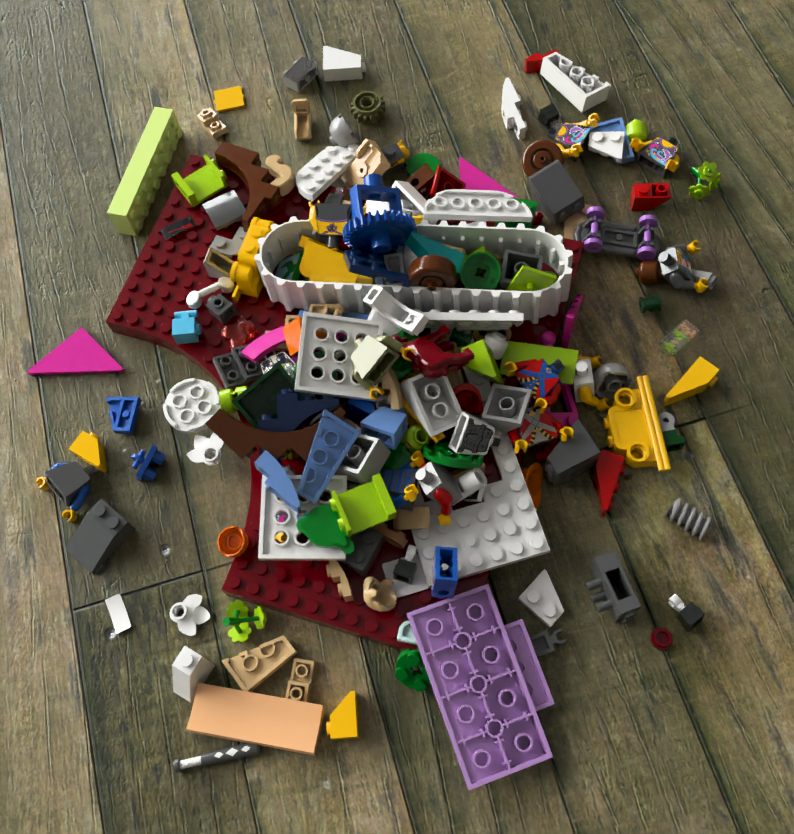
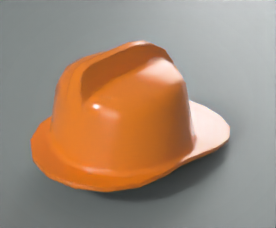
M535 462L530 467L520 468L534 507L537 510L541 501L543 471L541 464Z

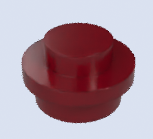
M657 628L651 634V643L659 650H666L673 643L672 634L665 628Z

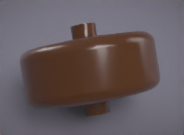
M538 140L533 142L526 148L522 157V167L525 175L530 177L557 159L564 165L563 153L560 147L552 141Z
M440 255L418 257L409 267L410 286L427 287L429 291H435L436 287L454 288L456 284V266L451 260Z

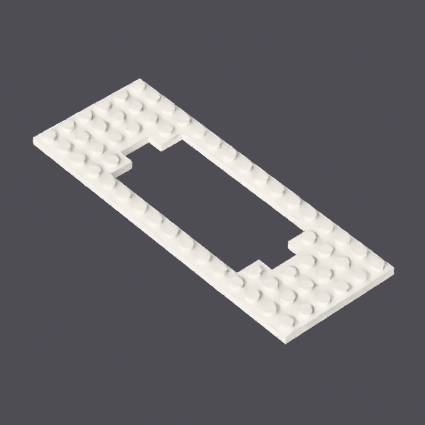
M431 329L430 334H431V333H434V332H436V331H438V330H437V329ZM450 330L451 333L446 335L445 339L438 342L441 343L444 340L446 342L454 341L457 344L458 353L462 352L460 348L475 343L470 330ZM463 366L467 382L479 389L483 407L485 408L491 391L489 380L475 375L471 370L468 371L467 367ZM386 403L379 404V407H388ZM495 428L494 434L499 435L501 441L498 447L490 446L502 480L485 485L482 497L484 502L454 511L452 509L450 514L451 524L443 527L440 526L437 515L442 514L441 506L433 500L424 503L417 480L419 493L416 495L417 498L414 501L413 508L429 507L431 520L429 529L411 530L428 588H431L435 546L457 548L458 579L550 553L548 542L516 454L514 453L512 443L508 437V432L504 433ZM442 564V570L448 569L449 566L447 564Z

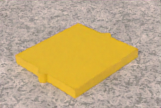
M241 86L214 91V103L218 113L245 107V96L242 94Z

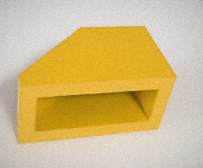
M82 431L69 447V450L78 458L105 473L107 466L104 446L99 441L101 438L92 432L88 434Z
M356 691L348 693L331 713L330 721L326 723L327 735H331L333 741L360 739Z

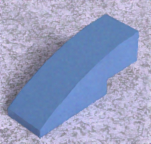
M265 450L254 462L256 469L268 478L265 481L267 489L300 514L302 511L291 479L279 462Z

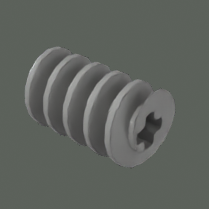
M678 498L673 501L663 518L670 515V523L678 520L677 527L685 524L684 531L692 529L691 536L699 533L700 541L711 524V516L703 519L704 512L701 511L696 515V507L688 510L689 503L686 502L681 506L682 499Z

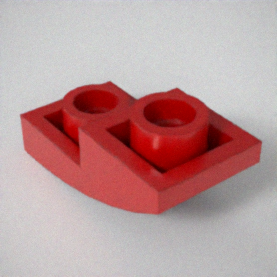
M554 49L543 56L539 52L525 59L524 72H540L543 58L554 52H559Z

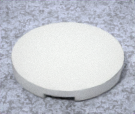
M195 378L186 379L174 385L169 390L170 393L165 400V404H163L164 415L170 425L176 430L185 433L205 430L208 428L205 423L221 409L219 392L216 387L209 381Z

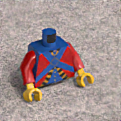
M532 359L516 363L508 361L502 369L508 368L510 370L506 374L508 377L512 376L515 372L516 374L514 375L523 388L532 389L531 397L535 401L533 408L536 406L541 407L539 413L543 414L547 407L557 401L561 391V380L557 374L565 369V366L559 359L551 365H548L544 359Z

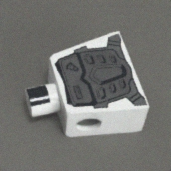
M461 410L448 447L458 454L486 455L490 446H499L501 438L499 435L494 434L495 427Z

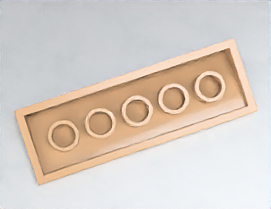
M197 682L193 707L186 729L191 733L315 756L325 711L323 705Z

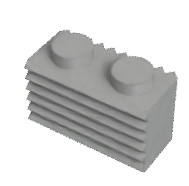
M302 55L298 60L294 61L288 70L284 71L282 75L284 85L300 93L318 75L317 63Z

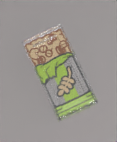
M684 319L660 341L659 345L674 356L699 333V329Z

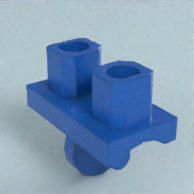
M154 445L151 446L145 458H143L146 454L144 450H141L138 455L132 454L130 457L135 461L132 465L133 468L137 469L142 464L136 474V479L141 482L143 479L153 482L158 472L149 468L151 463L162 466L166 458L164 454L158 451V447Z

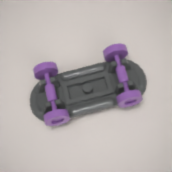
M593 206L587 210L586 217L588 220L580 223L575 228L573 234L574 240L584 242L583 249L591 253L601 252L638 258L642 261H651L658 257L661 252V242L654 233V228L657 227L658 222L657 217L654 215L640 217L639 227L602 221L605 217V210L602 207Z

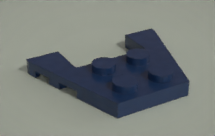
M357 249L344 251L343 258L349 272L370 278L378 275L384 277L385 282L393 283V280L403 282L402 286L410 288L411 280H409L408 273L389 271L384 263V255L397 252L389 251L378 254L373 251Z

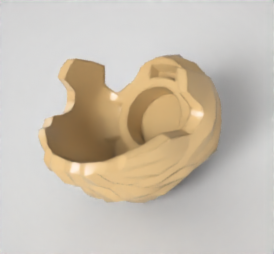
M373 576L367 577L364 580L363 597L370 608L382 612L390 611L396 606L397 595L391 589V585L394 584L393 580L386 578L379 582Z

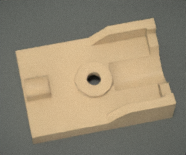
M365 138L356 150V159L345 171L341 179L344 182V186L347 189H351L356 184L364 185L363 178L369 174H379L382 176L390 164L377 143Z

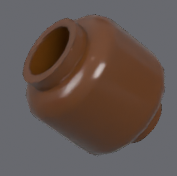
M642 261L640 267H636L635 276L639 278L641 284H658L663 279L661 266L658 261Z

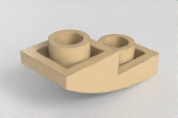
M211 108L205 109L197 115L204 128L214 140L228 132L226 126L219 120L217 114Z
M390 367L379 382L382 384V389H390V392H388V403L391 404V409H400L404 406L402 390L394 370Z
M414 507L413 511L396 510V518L393 519V531L429 529L431 520L429 507Z
M329 561V564L326 565L327 575L332 578L334 583L341 582L337 584L339 596H343L346 602L353 601V593L343 569L337 561Z
M294 658L285 698L308 702L316 661Z

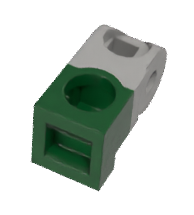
M668 412L658 415L667 452L682 450L685 440L683 435L677 436L674 427V416Z

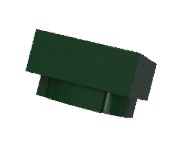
M278 363L234 398L232 402L254 428H258L257 420L262 419V415L274 414V418H278L276 394H280L281 389H293V393H298V401L302 400V396L307 395L303 392L294 391L295 381L284 367Z

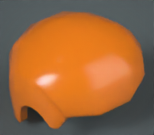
M237 526L225 528L219 534L217 540L219 552L229 558L241 556L249 545V538L246 532Z

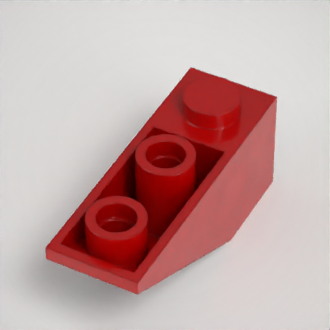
M602 449L593 475L601 516L604 517L607 511L611 512L615 500H612L611 497L613 493L617 494L621 482L617 480L619 475L623 476L626 465L623 464L624 456Z

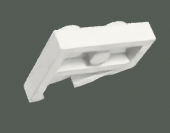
M625 131L590 132L588 150L600 153L606 158L608 156L616 159V162L622 163Z
M545 569L518 598L526 608L549 628L564 613L563 606Z

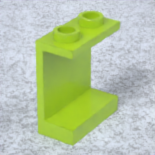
M206 154L203 156L207 164L184 179L178 172L171 175L176 187L192 207L228 187L225 180L227 179L225 172L222 169L219 170L215 160L210 159Z
M380 473L373 475L371 482L337 494L335 490L331 492L330 506L333 512H338L340 519H337L341 532H346L347 537L396 518L397 511Z

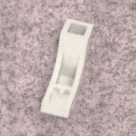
M374 285L363 299L378 314L412 336H418L429 321L425 315L406 307L384 288Z

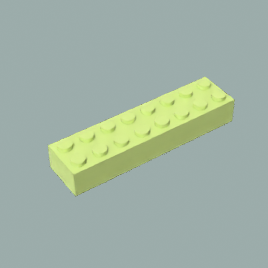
M154 107L107 211L118 233L138 236L139 231L143 228L145 217L149 214V208L154 202L155 194L160 188V183L166 174L167 166L171 163L173 152L177 149V143L182 137V129L173 109Z

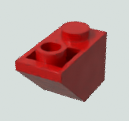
M669 183L633 184L630 195L631 211H650L670 200Z

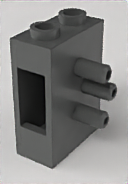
M615 550L594 558L590 567L594 580L587 582L586 588L589 591L599 588L600 592L590 595L592 603L604 599V602L596 604L597 612L609 610L614 623L621 621L624 624L632 621L641 605Z

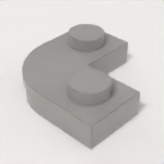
M240 226L232 240L216 235L210 247L229 259H233L232 256L238 255L247 232H244L243 227Z

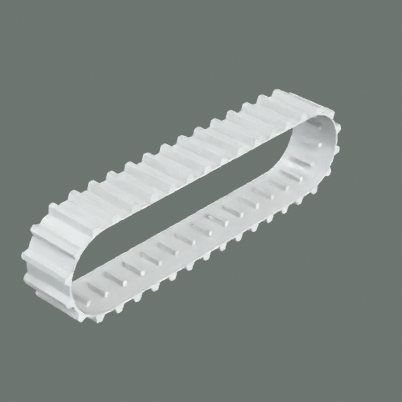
M296 216L290 217L289 222L281 225L275 223L271 225L272 231L266 237L258 239L260 253L254 256L270 300L273 303L281 302L284 304L286 311L289 312L294 308L309 310L311 304H342L345 307L344 312L349 313L353 311L368 314L372 308L363 299L371 288L377 285L384 288L402 304L422 312L436 309L441 312L460 310L461 312L469 313V310H479L480 313H488L489 310H498L500 313H508L510 310H518L520 313H524L523 320H530L533 324H538L539 318L545 317L548 314L551 316L558 314L559 304L567 301L569 298L573 271L571 269L573 252L572 250L565 249L562 244L563 237L561 235L553 236L545 232L544 226H538L536 229L525 228L523 223H518L516 228H506L504 223H499L497 227H487L485 222H480L478 226H467L466 221H461L458 226L448 225L447 221L444 220L439 225H429L428 220H422L420 224H416L417 233L422 234L424 237L462 248L468 255L484 246L492 255L499 254L502 258H504L505 249L543 256V263L553 268L559 278L551 286L538 291L436 287L435 291H429L427 287L410 286L408 288L400 285L281 279L274 276L273 271L283 258L294 252L304 250L303 247L298 246L302 235L328 245V237H322L319 233L315 232L309 219L298 220Z

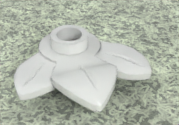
M215 433L210 438L196 435L194 438L195 449L188 452L187 456L194 463L204 462L206 465L214 466L222 459L221 449L224 442ZM211 455H216L213 459H210Z
M189 595L183 602L174 604L170 609L171 619L178 624L179 631L185 635L195 636L197 625L204 624L211 618L208 610L200 606L203 598L201 595ZM180 610H184L182 616H178Z

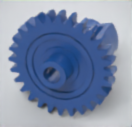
M379 174L365 176L363 178L364 185L356 184L350 189L352 219L349 220V223H345L343 227V242H345V245H348V248L352 247V249L365 251L372 250L378 254L389 252L392 247L397 249L398 245L404 246L405 240L412 231L417 233L414 218L411 215H407L406 212L402 213L399 188L383 187L382 176ZM362 200L389 202L390 211L384 209L383 214L380 215L379 211L376 210L375 216L369 211L368 217H364Z

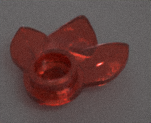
M234 316L232 324L225 326L221 335L230 339L229 349L232 350L234 347L244 345L247 339L253 338L256 334V326L252 321H247L244 316Z

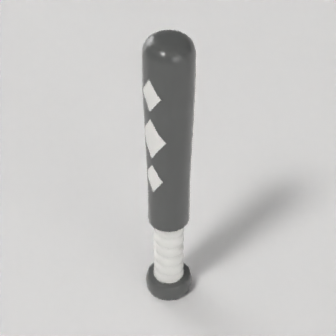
M244 743L204 753L195 758L184 760L178 758L174 760V770L176 773H179L182 769L197 765L205 766L258 755L262 751V746Z

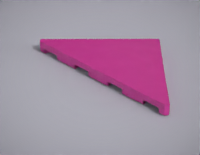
M459 157L460 180L466 183V190L501 191L513 195V198H519L465 159Z
M577 294L574 303H572L566 315L560 348L568 349L585 296L583 294Z
M81 327L27 372L30 376L40 374L49 376L59 374L124 373L125 370Z

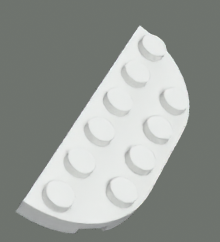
M352 144L348 145V147H326L325 150L316 155L297 173L296 186L299 193L304 198L314 201L349 168L356 159V150L359 146Z
M450 189L436 193L435 197L427 200L423 211V219L531 222L533 216L524 202L519 203L513 199L514 196L511 194L493 190Z
M412 309L429 319L425 328L437 330L442 325L447 326L450 330H505L512 327V324H515L516 327L523 324L524 313H520L518 310H510L508 313H500L498 310H489L488 313H480L479 310H469L468 313L461 312L460 310L441 312L440 310L433 309L429 312H422L418 309Z

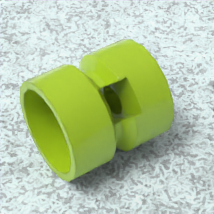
M248 386L236 387L235 391L232 389L220 390L219 400L221 409L229 414L236 413V410L239 409L232 400L247 389Z

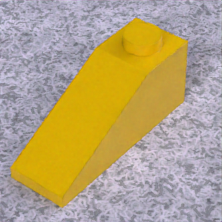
M700 356L665 396L662 404L667 406L701 393L708 386L713 387L719 379L717 374L720 369Z

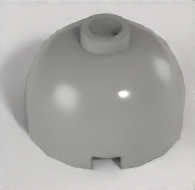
M342 114L338 115L331 122L329 127L331 137L329 139L334 146L338 144L340 147H348V145L358 144L360 142L359 138L345 121L346 119Z
M615 362L604 364L593 375L594 391L600 399L607 397L609 401L614 400L617 390L620 388H632L633 380L631 375L621 364Z

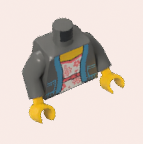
M694 240L688 246L681 244L667 247L658 256L663 277L677 291L680 289L693 290L695 288L697 292L702 293L709 287L705 285L708 282L707 279L701 278L697 283H694L687 251L690 254L698 252L701 249L695 247L699 243L698 240Z

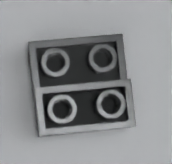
M234 190L202 204L217 231L241 221L246 211Z
M249 344L234 347L231 353L213 357V363L225 389H236V387L244 386L264 375L259 362L254 363L241 353Z

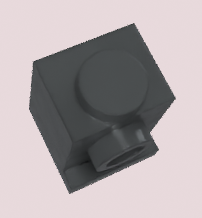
M220 293L217 296L212 295L209 297L206 306L209 312L223 325L237 314L233 303L229 302Z

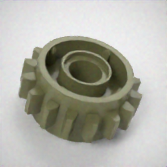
M364 91L357 94L352 99L353 102L350 103L351 115L359 123H375L383 117V112H386L385 100L373 91Z

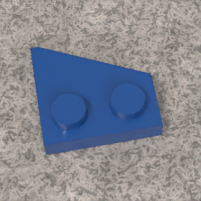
M107 397L106 401L110 406L109 415L112 419V430L116 434H133L142 400L139 397Z

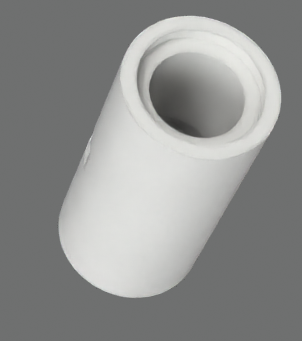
M473 468L454 480L462 495V498L455 504L487 485L486 476L479 468Z

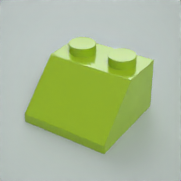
M483 339L460 348L463 352L468 347L474 353V359L464 366L467 367L468 371L471 370L475 375L496 384H504L492 350Z

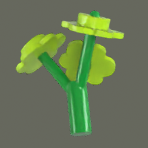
M706 161L703 163V166L691 169V173L698 178V184L689 188L690 197L700 200L703 197H707L709 191L719 187L722 181L720 179L722 173H718L716 170V163ZM702 180L710 182L709 187L703 186L701 184Z
M238 599L234 603L230 602L228 604V609L226 610L228 618L223 619V625L233 626L228 631V636L232 638L234 643L239 641L243 643L248 640V635L252 633L248 622L253 621L258 630L265 628L267 615L263 611L262 606L254 609L253 617H248L249 607L244 605L242 600Z

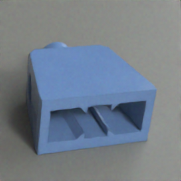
M385 406L378 408L360 422L361 434L379 438L387 448L395 450L407 430L406 410L403 407L395 410Z

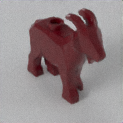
M442 325L434 333L418 337L409 342L408 337L402 338L398 334L391 336L402 343L404 348L409 347L415 350L416 354L408 351L406 356L412 360L413 369L415 371L419 370L426 378L438 379L442 376L445 377L448 375V372L457 371L474 359V353L468 347L463 352L455 354L446 352L454 349L455 344L453 342L450 343L444 340L438 343L451 333L450 329L445 325Z

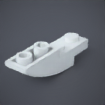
M508 77L505 79L502 90V117L506 129L513 128L518 139L521 140L525 139V134L528 130L527 123L522 120L520 105H522L521 96L517 95L515 84L511 83Z

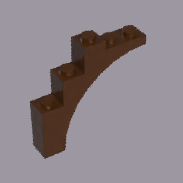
M222 142L214 152L217 165L237 175L250 191L248 206L241 218L244 232H247L253 217L262 218L267 210L274 211L277 205H280L282 196L279 187L270 184L272 180L269 169L261 167L259 152Z
M341 407L332 413L342 421H345L344 415L346 412ZM219 409L205 424L241 459L245 456L250 458L258 450L255 447L258 445L264 451H268L276 460L279 458L281 461L290 453L288 448L291 447L307 462L320 422L295 431H265L248 426L232 417L225 410Z

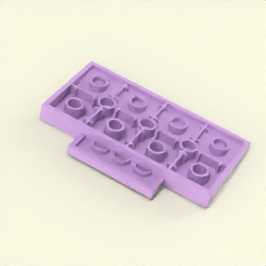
M489 584L406 613L468 790L553 757L536 711L554 705V700L523 619L506 625L503 624Z

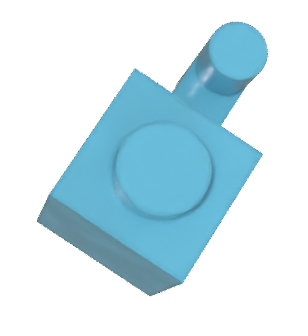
M197 310L174 312L175 319H172V337L177 344L199 342L202 328L201 324H198L195 317H198Z

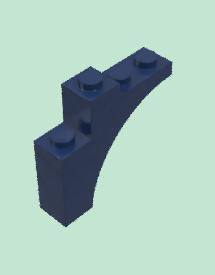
M281 389V393L276 394L278 418H274V414L262 415V419L257 420L258 429L265 431H294L302 421L314 413L339 405V398L322 395L323 399L314 400V396H302V400L298 401V393H293V389ZM259 447V457H260L261 454L264 452V450ZM278 458L277 461L282 466V461Z

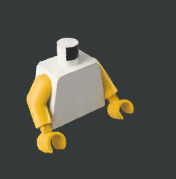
M578 355L573 382L575 402H584L591 406H596L599 411L610 408L607 405V402H609L607 397L600 400L595 397L592 369L602 366L598 361L601 359V356L598 355L591 358Z

